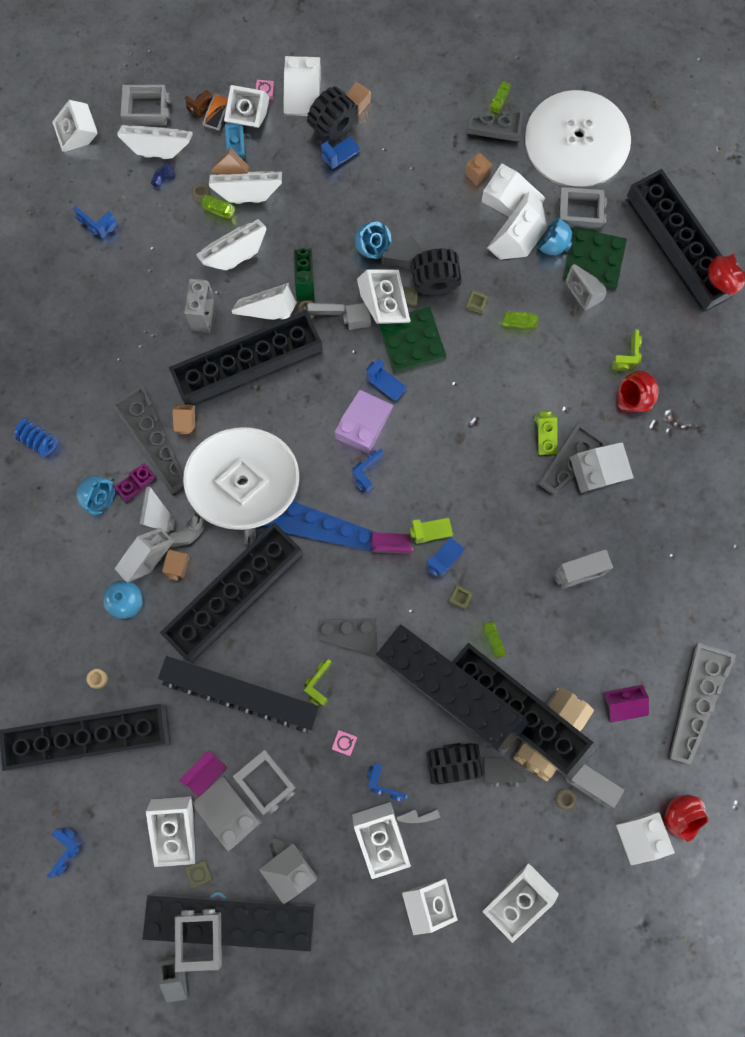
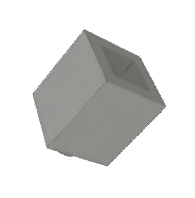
M365 303L346 306V313H343L344 324H348L349 330L371 327L369 309Z

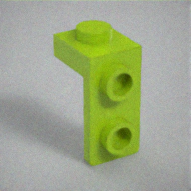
M635 329L631 336V356L616 355L612 361V369H618V371L622 372L635 370L637 365L641 363L642 354L639 353V347L642 343V336H639V329Z
M541 410L540 413H534V421L538 425L539 455L557 454V416L550 410Z
M449 518L421 523L420 519L413 520L412 527H409L411 538L415 539L416 544L453 536Z
M329 659L326 662L322 661L316 669L318 673L315 677L310 676L304 684L306 687L304 692L310 696L308 700L317 706L319 704L324 706L328 701L326 697L313 687L332 664V661Z

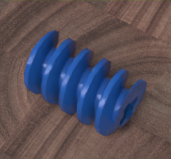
M23 418L18 423L14 432V438L17 441L27 445L28 448L33 449L34 452L39 453L42 457L52 453L58 443L57 437L52 440L53 435L51 433L47 434L45 429L41 430L40 426H35L34 422H29L28 418Z

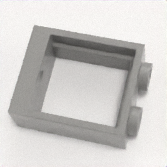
M122 85L121 118L123 124L127 126H166L167 119L170 118L169 108H167V103H170V93L166 91L165 85ZM133 99H161L160 114H132Z
M561 187L558 196L557 218L567 223L571 230L576 227L590 231H600L602 225L606 224L607 215L604 214V209L607 205V197H604V190ZM568 199L597 201V218L567 216Z
M189 280L185 316L192 332L210 333L215 299L208 280Z
M162 528L137 536L115 567V570L127 583L149 574L174 541Z
M605 549L561 564L555 571L554 577L556 583L564 589L603 576L613 568V565Z
M263 750L233 776L263 815L266 813L269 815L273 814L279 808L277 805L283 799L286 802L295 795L293 792L296 789L295 785L267 750ZM265 761L270 764L288 787L266 807L244 781L246 777Z
M585 764L571 781L567 778L564 779L589 797L609 808H615L625 791Z
M203 909L202 913H194V910H182L181 914L175 917V972L219 970L222 966L221 912H215V909ZM213 921V957L183 959V922Z

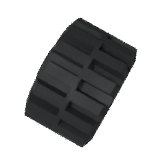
M333 86L327 88L326 91H323L314 100L307 113L306 121L325 141H336L354 123L358 114V106L342 90Z
M446 248L426 250L417 254L411 260L414 288L420 294L441 295L457 289L462 284L459 256L454 250Z
M476 743L444 745L443 748L432 749L426 752L431 784L441 785L472 780L484 775L479 745Z

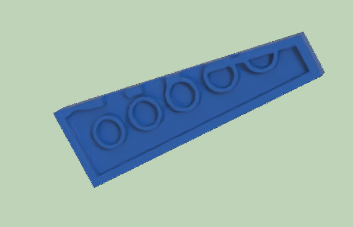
M294 501L278 518L265 525L256 527L260 530H266L275 522L286 534L291 536L324 541L365 551L371 550V535L374 532Z

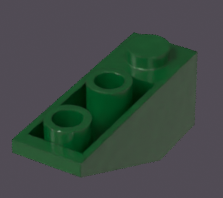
M312 248L294 249V276L297 301L315 300Z

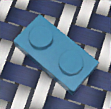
M225 124L227 151L232 148L241 159L245 158L243 125Z

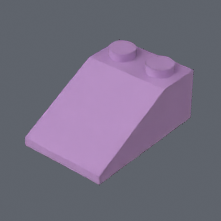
M359 390L335 430V439L369 454L393 405Z

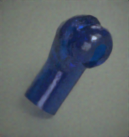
M164 164L159 167L153 175L151 184L159 187L162 177L165 174L171 176L174 168L170 164Z

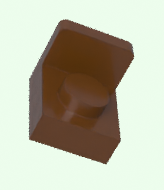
M206 89L196 97L195 101L186 96L184 99L187 110L200 118L208 110L212 94Z

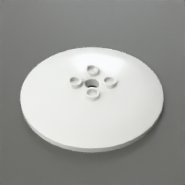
M583 90L560 92L544 100L531 114L525 132L526 151L536 170L551 182L568 188H590L611 179L624 165L631 145L629 125L619 108L605 97ZM575 132H581L584 136L577 137Z
M232 428L208 437L195 448L186 463L183 483L190 505L206 521L227 529H251L273 521L290 506L299 486V468L291 449L275 435L255 428ZM240 479L247 480V483L244 485H239L237 482Z

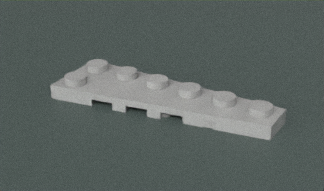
M700 643L696 644L669 759L691 765L700 744L701 736L708 725V719L715 708V703L721 694L722 686L729 675L736 654Z

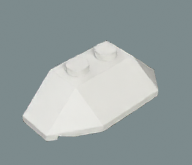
M122 125L118 131V137L137 155H143L147 158L153 156L161 157L162 159L173 158L190 142L193 135L191 131L147 126Z
M274 171L248 172V174L210 175L209 178L210 188L229 203L234 202L236 204L266 201L282 184V172Z
M528 191L487 249L499 260L527 257L548 228L542 202Z
M259 219L253 221V223L240 226L208 244L196 256L203 265L226 271L232 269L237 264L250 259L258 253L266 232V226Z

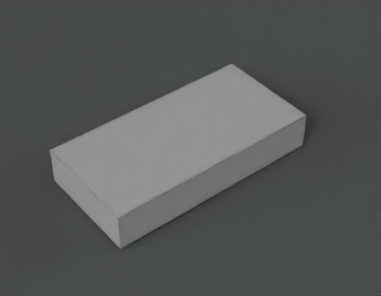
M308 303L304 311L307 310L309 315H341L344 312V305Z

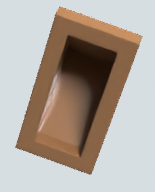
M230 148L213 164L211 173L226 175L248 174L249 166Z

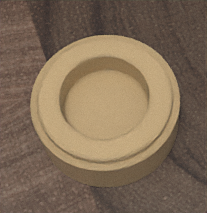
M93 669L87 674L86 681L91 688L101 689L107 684L108 676L101 669Z

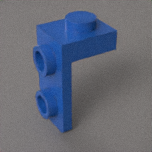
M348 137L333 148L326 141L321 145V157L331 169H334L360 152V147L352 137Z
M77 206L73 208L76 213L75 218L81 224L85 223L92 234H98L102 239L109 232H112L117 225L114 215L109 211L95 223Z
M379 358L375 363L371 362L366 369L367 380L393 401H397L406 390V386L384 370V362Z
M382 449L372 451L367 456L368 459L363 463L359 462L353 467L352 477L356 480L354 482L361 491L364 489L368 493L373 489L372 482L363 472L384 456Z
M450 537L435 556H432L427 561V570L433 576L442 578L465 548Z
M375 763L374 767H369L366 778L370 779L368 787L372 788V793L382 795L383 792L391 794V799L401 802L403 798L407 799V794L377 785L383 765Z
M67 827L57 828L52 834L67 849L47 875L50 879L56 876L59 877L67 868L65 864L69 858L73 859L80 850L78 846L81 841L75 838V833Z

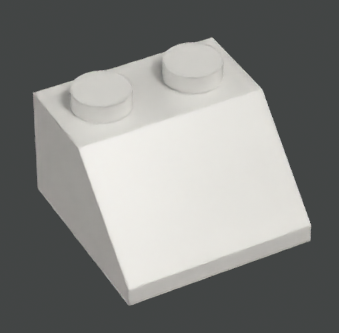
M231 85L224 121L259 128L267 114L270 97L262 90Z
M68 100L52 121L63 152L88 145L98 134L88 104Z
M650 812L616 825L630 865L657 860L675 853L659 812Z
M446 879L421 885L402 893L413 935L432 933L458 920Z

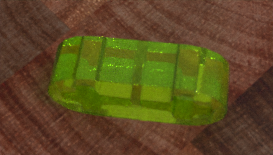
M502 81L491 104V111L499 114L509 94L510 83Z
M205 195L201 202V206L205 210L227 219H231L235 212V208L231 204L209 195Z
M524 312L504 313L503 324L509 327L535 328L538 326V315Z
M494 622L484 623L483 629L496 659L506 656L505 648Z

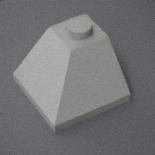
M575 264L571 266L565 283L586 311L604 300L607 294L606 288L593 275Z
M146 487L140 525L147 533L162 528L170 536L171 530L173 531L175 527V519H173L151 487Z
M291 844L259 869L283 905L317 880V876L294 844Z

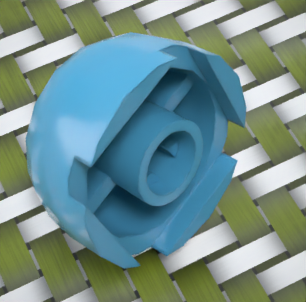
M555 218L548 226L545 237L542 236L537 246L543 253L551 256L568 251L572 245V230L569 225L562 219Z
M377 221L361 225L354 238L358 252L364 257L371 259L382 258V254L388 251V246L391 245L392 241L388 227Z
M98 475L85 478L77 488L76 498L78 504L90 514L98 515L103 513L101 510L105 506L108 508L114 500L115 488L112 487L113 482Z
M126 580L113 582L106 588L103 594L105 610L117 619L132 618L141 610L143 605L142 592L132 582L127 583Z

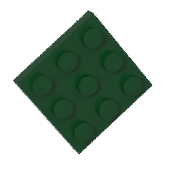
M574 227L571 238L572 245L568 250L562 279L567 278L571 266L575 264L596 277L600 283L604 284L605 288L616 290L627 238Z
M430 306L408 312L410 317L409 323L378 324L393 373L446 359L447 355Z

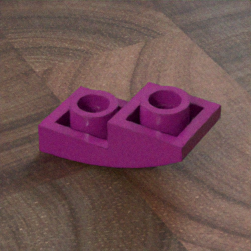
M143 463L131 471L127 478L113 487L120 498L127 503L153 482L156 476Z

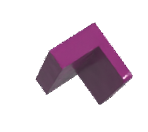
M372 532L371 552L410 554L413 552V548L410 547L411 535Z
M643 685L604 692V699L609 708L610 722L649 715V696Z
M208 750L179 781L184 786H188L199 797L227 767L212 751Z

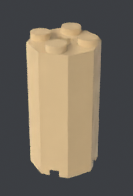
M562 687L557 688L547 705L581 732L594 709L585 701L577 699L578 696ZM524 742L521 743L514 754L513 759L523 765L522 767L529 772H535L538 777L546 782L551 779L556 771L552 765Z

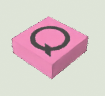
M257 80L256 90L265 91L270 97L269 100H273L274 81Z
M338 730L332 750L351 756L357 737Z

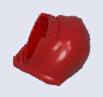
M735 253L729 256H716L712 259L708 275L714 287L727 295L736 294L745 285V272L738 266Z
M635 371L627 375L620 384L617 405L626 411L647 412L651 410L657 402L659 393L656 380L646 371Z
M687 794L680 795L669 803L662 821L665 828L672 834L689 842L694 840L698 831L708 823L709 818L705 814L706 808L702 799Z

